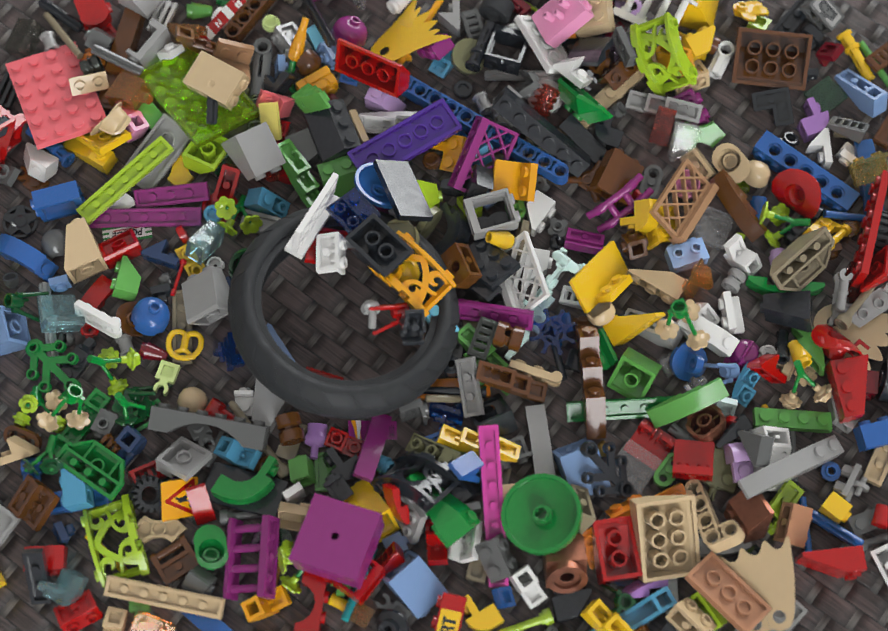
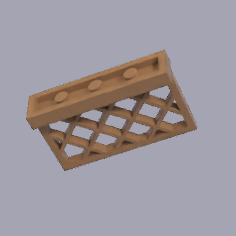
M685 158L649 213L670 235L668 240L673 245L686 242L719 190V187L716 183L710 184L688 158ZM685 167L689 169L690 176L685 177ZM696 179L702 184L700 190H697ZM677 180H680V181H681V189H682V190H677V187H676V181H677ZM686 180H691L692 190H687ZM668 193H672L673 203H668ZM677 193H682L683 203H678ZM687 193H692V203H688ZM660 206H663L664 217L657 212ZM669 206L674 207L675 217H670ZM679 206H684L683 216H680ZM675 219V230L671 227L670 220Z

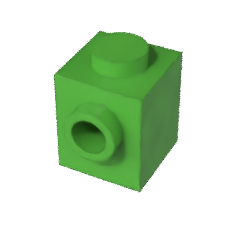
M306 454L297 455L295 458L288 460L290 480L293 484L300 482L302 487L317 483L314 462Z

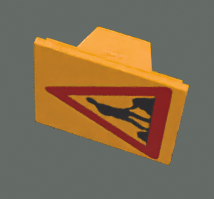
M197 476L191 477L187 482L181 478L161 482L162 522L194 516L185 488L198 485Z

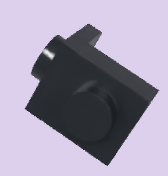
M334 472L325 478L326 482L323 486L328 490L333 499L345 501L355 494L341 473L336 475Z

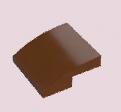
M27 474L7 508L17 518L23 519L34 531L40 532L60 498L38 479Z

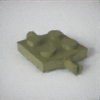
M715 445L712 481H700L709 487L708 495L711 501H714L717 491L733 494L737 483H733L731 464H726L724 448H718Z

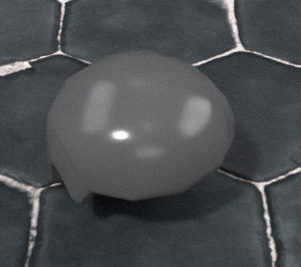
M51 229L43 235L41 250L44 255L52 259L65 255L66 232L64 230Z

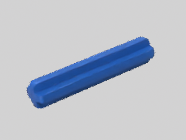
M813 510L812 522L851 546L864 544L863 539L818 511Z

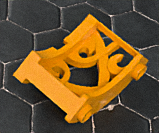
M398 230L396 234L416 253L412 254L405 261L421 263L422 282L409 279L401 283L399 280L402 277V265L398 266L397 273H391L386 278L369 267V269L389 287L393 286L394 289L400 292L398 295L404 302H407L412 310L424 309L426 318L430 314L428 311L457 285L453 281L454 276L447 269L444 271L426 251L414 242V238L408 232L404 234ZM428 265H429L434 271H431V272L429 273V267H428ZM439 277L445 284L437 292H434L429 288V284L437 287L438 284L434 282V279ZM411 285L419 286L421 289L419 290L416 287V291L411 292L409 290V287ZM427 293L432 295V297L424 305H422Z

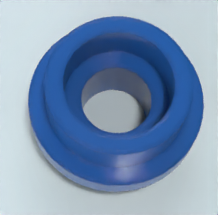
M827 462L822 465L820 473L826 481L832 482L840 477L841 469L835 462ZM828 468H832L834 470L833 475L828 473Z

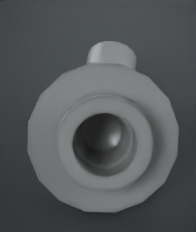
M372 299L365 301L360 310L363 315H369L368 328L375 329L376 314H379L380 311H370L368 308L380 305L378 301Z

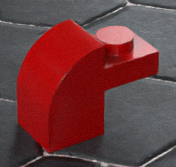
M426 519L428 566L448 565L447 548L434 533L431 527L434 525L432 520Z

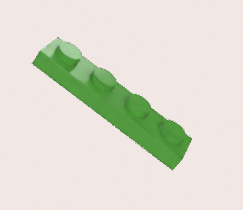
M754 407L752 410L753 428L772 426L801 432L831 433L833 431L831 412Z

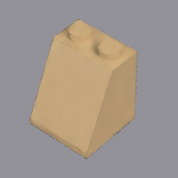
M84 217L76 218L66 225L64 270L73 284H76L109 269L103 259L95 236Z

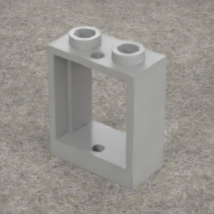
M508 188L463 200V208L474 241L485 238L486 233L489 231H512L518 229L521 218L519 211L514 209L515 199L512 193L509 194ZM504 200L510 222L481 229L474 208Z

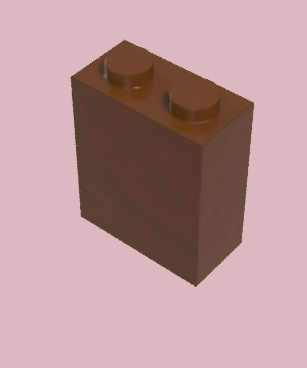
M615 147L607 150L588 189L607 200L638 173L642 174L645 167L640 165L638 160L627 156L620 148ZM622 197L614 205L619 208L626 206L627 202Z

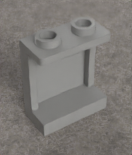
M154 18L148 23L152 35L137 53L129 48L126 50L128 60L144 68L142 74L145 76L160 61L157 52L163 49L165 45L173 43L168 28Z

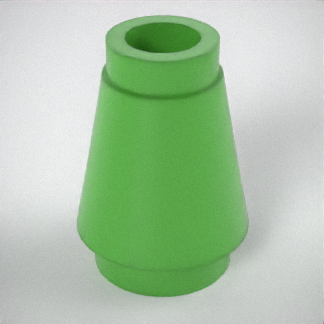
M194 2L186 4L187 18L195 20L212 16V5Z

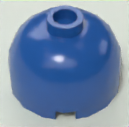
M143 298L132 309L131 322L135 325L134 328L143 335L155 336L156 334L163 333L170 320L169 307L159 298Z

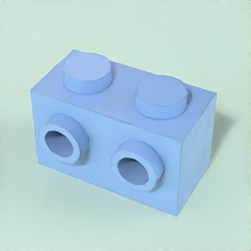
M692 237L681 244H670L664 252L669 270L675 274L705 265L710 258L702 237L697 239Z

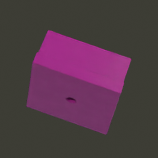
M315 493L288 559L294 564L296 569L361 589L385 526L382 520L383 516L379 512Z

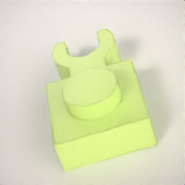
M161 360L155 375V379L159 380L153 387L155 393L162 387L164 388L163 395H168V384H175L181 369L180 365Z

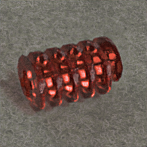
M542 83L543 88H537L540 95L534 94L537 101L532 100L530 103L534 106L533 109L548 121L547 117L551 115L550 110H553V104L557 102L556 97L560 96V92L556 88Z

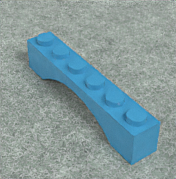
M668 586L619 615L634 631L672 609L677 601Z

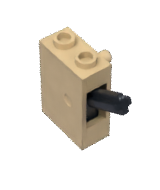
M201 50L182 82L189 89L207 98L206 123L208 125H215L218 122V104L231 111L237 105L242 91L248 87L250 79L244 72Z

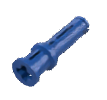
M28 127L26 129V134L33 139L30 128ZM60 143L45 148L51 155L59 158L64 168L69 167L75 160V154L69 153Z

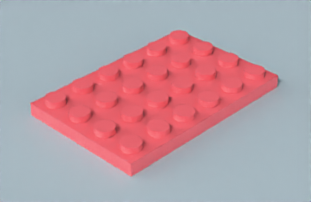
M66 44L60 46V48H53L47 52L44 51L5 64L38 150L90 133L106 117L96 91L72 96L68 78L84 74L79 65L81 59H77Z

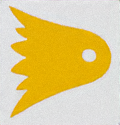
M412 0L395 23L375 42L370 51L380 55V51L383 48L389 47V52L380 56L395 61L413 51L451 38L452 36L434 35L440 31V29L430 30L437 20L425 22L429 11L417 16L421 7L415 10L417 0Z

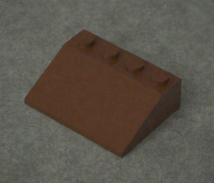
M737 27L731 83L777 88L789 87V89L805 91L813 35Z

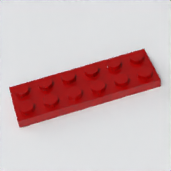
M883 170L879 176L875 177L874 183H871L868 190L870 200H867L864 208L867 214L861 222L863 232L859 234L857 240L859 250H856L853 262H856L855 268H852L850 272L853 273L851 286L859 288L869 274L888 187V171Z

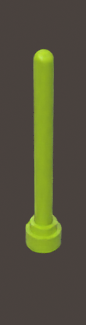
M546 608L541 610L542 613H539L537 617L499 631H523L541 623L548 626L555 622L550 609Z

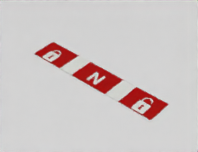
M230 0L197 37L211 41L246 0Z

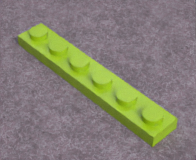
M160 135L81 204L76 211L90 225L174 151L173 147Z

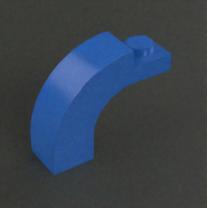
M8 234L0 235L1 257L22 265L45 282H48V279L54 276L59 267L47 259L46 255L16 237Z

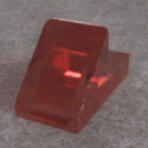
M663 106L658 107L649 139L650 143L667 147L677 110Z

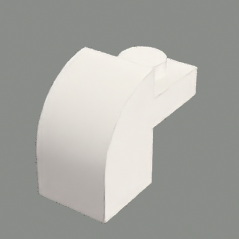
M736 233L723 245L726 251L723 256L733 268L744 272L747 277L748 275L753 276L763 267L758 254L746 248L741 235Z
M525 564L509 577L512 585L531 610L548 598L539 586V580L528 565Z

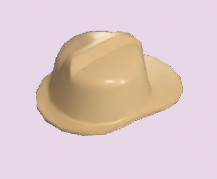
M119 102L94 127L90 133L91 136L100 131L110 135H118L126 129L131 122V118L121 108L122 102Z
M724 143L717 146L713 151L712 163L719 172L724 169L735 183H741L748 177L751 169L750 162L734 144Z

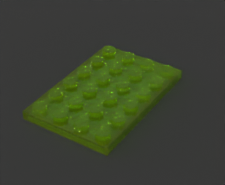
M185 48V51L175 58L163 59L143 69L140 76L137 75V78L197 148L260 116L259 108L242 91L237 105L231 111L218 104V122L215 125H208L206 123L207 98L189 89L182 82L199 55Z

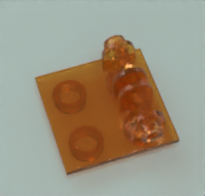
M703 258L700 259L698 264H694L690 278L686 279L683 283L682 289L685 302L688 299L694 298L699 287L710 290L714 286L711 268L704 265Z

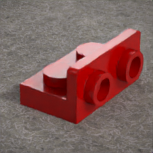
M90 589L53 608L59 626L63 631H79L103 617V613L98 608Z

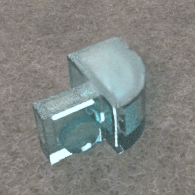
M62 568L56 583L39 581L37 589L44 593V597L53 600L58 605L68 606L80 598L89 578L79 571Z

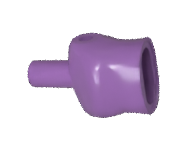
M308 423L305 444L311 446L310 459L317 460L319 447H325L324 442L327 437L328 425Z

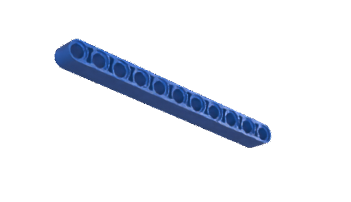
M411 75L409 88L401 94L423 108L443 98L449 108L455 110L453 114L462 125L463 131L468 134L476 115L481 116ZM419 92H424L423 95H417ZM465 118H469V119H470V120L467 121V122L462 121V120L465 119ZM488 125L486 130L488 138L496 135V131L491 125ZM506 133L501 136L504 145L510 143L513 135ZM520 137L517 138L515 143L517 147L513 148L510 155L511 159L521 163L538 164L537 174L557 185H564L568 182L569 169L565 163ZM498 139L489 141L494 149L501 147ZM526 154H532V155H533V156L530 157V158L525 157ZM541 163H548L549 165L546 166V167H543V166H541L540 164H541ZM557 172L565 173L562 176L556 175Z

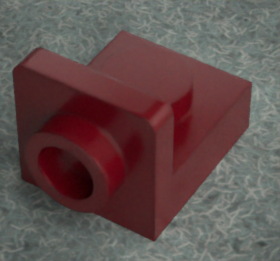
M511 0L514 4L513 12L515 14L531 16V6L524 0Z
M825 42L815 55L821 66L826 67L830 61L835 62L845 48L839 43Z

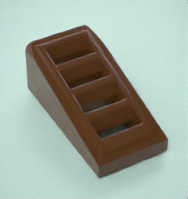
M888 42L864 59L875 73L888 66Z

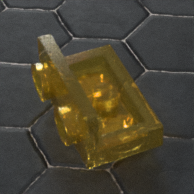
M877 151L870 154L871 157L864 159V156L853 159V163L848 166L855 188L873 183L875 177L879 176L883 170L888 171V152L882 153Z

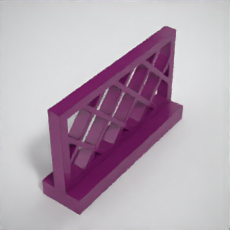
M476 115L448 186L465 193L466 189L462 187L465 180L471 178L473 172L471 168L472 163L479 160L480 165L485 167L482 158L491 155L493 164L486 168L492 169L494 168V160H496L494 153L500 150L504 154L503 160L508 161L519 133ZM488 125L494 127L496 135L488 138L486 130ZM506 133L513 135L510 143L504 145L501 136ZM498 137L501 147L492 150L489 141ZM486 143L489 152L480 155L479 147L481 144Z

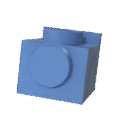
M321 42L317 47L316 53L320 55L321 62L325 66L327 65L329 69L335 70L337 44L329 48L325 42Z

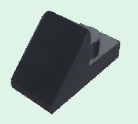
M287 70L281 72L277 80L265 74L264 90L284 96L298 77L293 72Z
M475 164L463 200L486 194L488 189L493 190L492 169Z

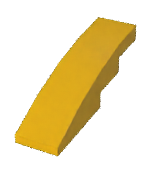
M442 425L437 443L465 453L474 451L479 456L477 432L466 427L461 432L448 425ZM499 436L501 461L516 463L521 446Z

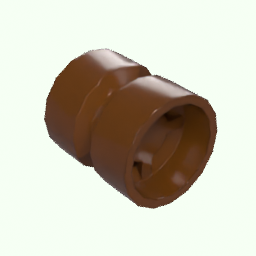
M499 321L492 345L502 348L507 346L508 350L519 352L526 328L517 325L511 327L510 323Z
M299 412L283 413L275 417L277 430L281 431L278 434L281 446L296 445L306 440L304 430L300 427L302 422Z

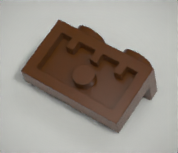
M619 57L608 67L611 70L606 75H599L596 79H602L599 84L607 83L615 91L639 70L637 65L625 68L622 60L615 65L620 59Z

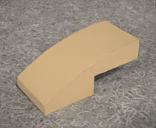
M108 606L102 624V631H124L128 610Z

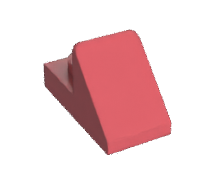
M261 89L255 107L259 109V103L278 102L280 118L290 116L295 102L290 97Z

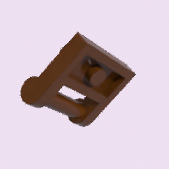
M184 534L178 537L179 540L160 552L149 555L166 586L174 583L188 574L197 565H200L197 562L195 552ZM184 546L185 550L161 565L160 560Z

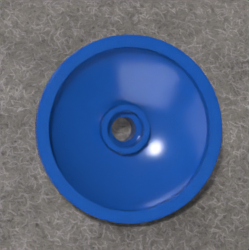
M373 162L361 165L354 175V184L359 194L376 207L393 209L373 166Z

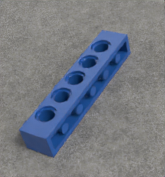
M768 130L755 144L751 152L756 160L763 161L774 172L780 173L787 169H800L811 174L823 186V188H820L821 204H825L832 211L848 212L860 195L859 192ZM770 152H775L777 156L771 155ZM785 162L791 163L792 166H787ZM831 194H836L839 198H834Z

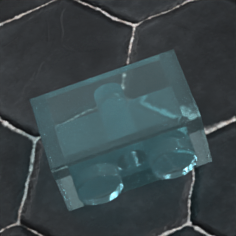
M210 219L188 239L185 256L201 265L222 245L225 228Z

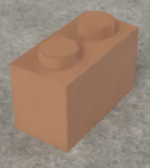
M782 501L773 540L784 543L786 536H788L791 546L804 548L808 538L810 522L812 521L813 509Z

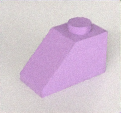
M371 86L364 97L365 108L375 112L404 111L406 108V104L399 98Z

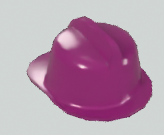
M740 339L731 356L725 357L723 363H737L741 372L747 362L749 363L759 357L760 348L752 340Z

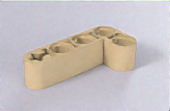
M699 480L687 481L684 487L686 495H695L698 529L706 546L714 553H721L741 544L744 541L745 533L737 522L729 520L719 524L707 490Z

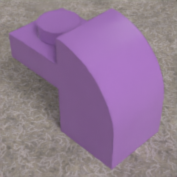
M814 97L806 99L803 109L807 118L801 119L797 126L804 143L814 140L826 128L829 122L828 110L821 112V107Z

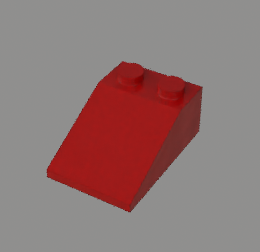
M631 515L596 520L592 524V538L598 585L632 580L643 576Z
M863 545L802 552L794 559L796 564L836 578H844L845 581L855 580L857 577L862 576L861 573L867 570Z

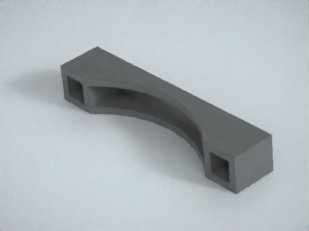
M161 402L158 405L151 406L148 423L149 430L168 433L189 424H208L228 432L242 447L261 451L267 450L271 426L265 425L264 421L253 420V423L246 422V418L234 416V419H229L226 414L215 413V416L208 415V411L196 409V412H191L189 407L177 406V409L170 408V404Z

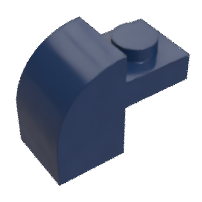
M127 425L115 439L121 447L116 455L125 460L126 468L133 458L143 451L147 444V439L133 426Z

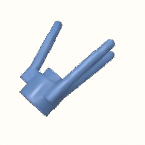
M704 363L703 366L719 368L720 376L725 378L723 380L724 384L733 383V378H737L740 374V367L737 363Z

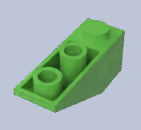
M307 83L291 95L299 109L305 114L331 107L328 103L330 101L328 95L316 85L312 86Z

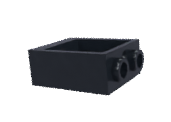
M496 24L485 52L483 67L518 76L529 47V43L521 30ZM496 43L521 49L518 60L493 54Z

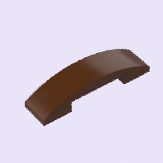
M176 24V39L181 44L198 54L202 50L213 56L217 42L194 36V29Z

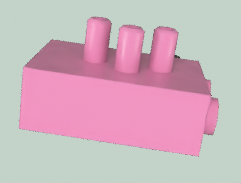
M549 0L531 18L545 42L556 49L592 19L594 14L591 11L592 6L587 0Z

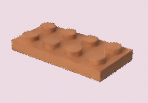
M712 551L684 578L738 631H752L772 610L754 590Z

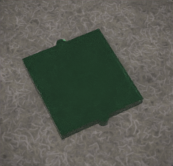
M826 76L804 93L807 99L814 97L821 107V112L828 110V113L848 98L840 88V85L836 84L829 76Z

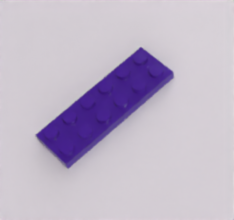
M441 98L347 152V156L356 170L363 164L374 162L375 159L410 161L463 130V127L444 99Z

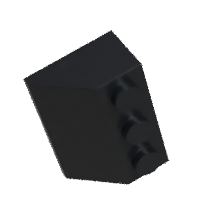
M343 98L328 101L331 105L329 109L304 113L303 115L322 163L346 156L347 152L361 145Z

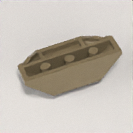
M823 226L799 236L772 260L769 275L779 290L801 291L827 268L831 250L835 244V240L827 227Z

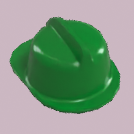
M207 524L200 527L194 535L195 556L197 562L202 567L214 571V569L221 568L228 560L226 536L223 530L216 525Z

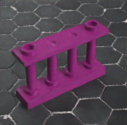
M262 515L261 524L243 525L241 520L229 518L227 526L228 560L225 563L223 585L224 599L238 601V593L257 592V597L275 599L280 518ZM261 532L260 544L242 545V534ZM260 552L259 563L240 565L241 553ZM258 572V583L239 585L240 573Z

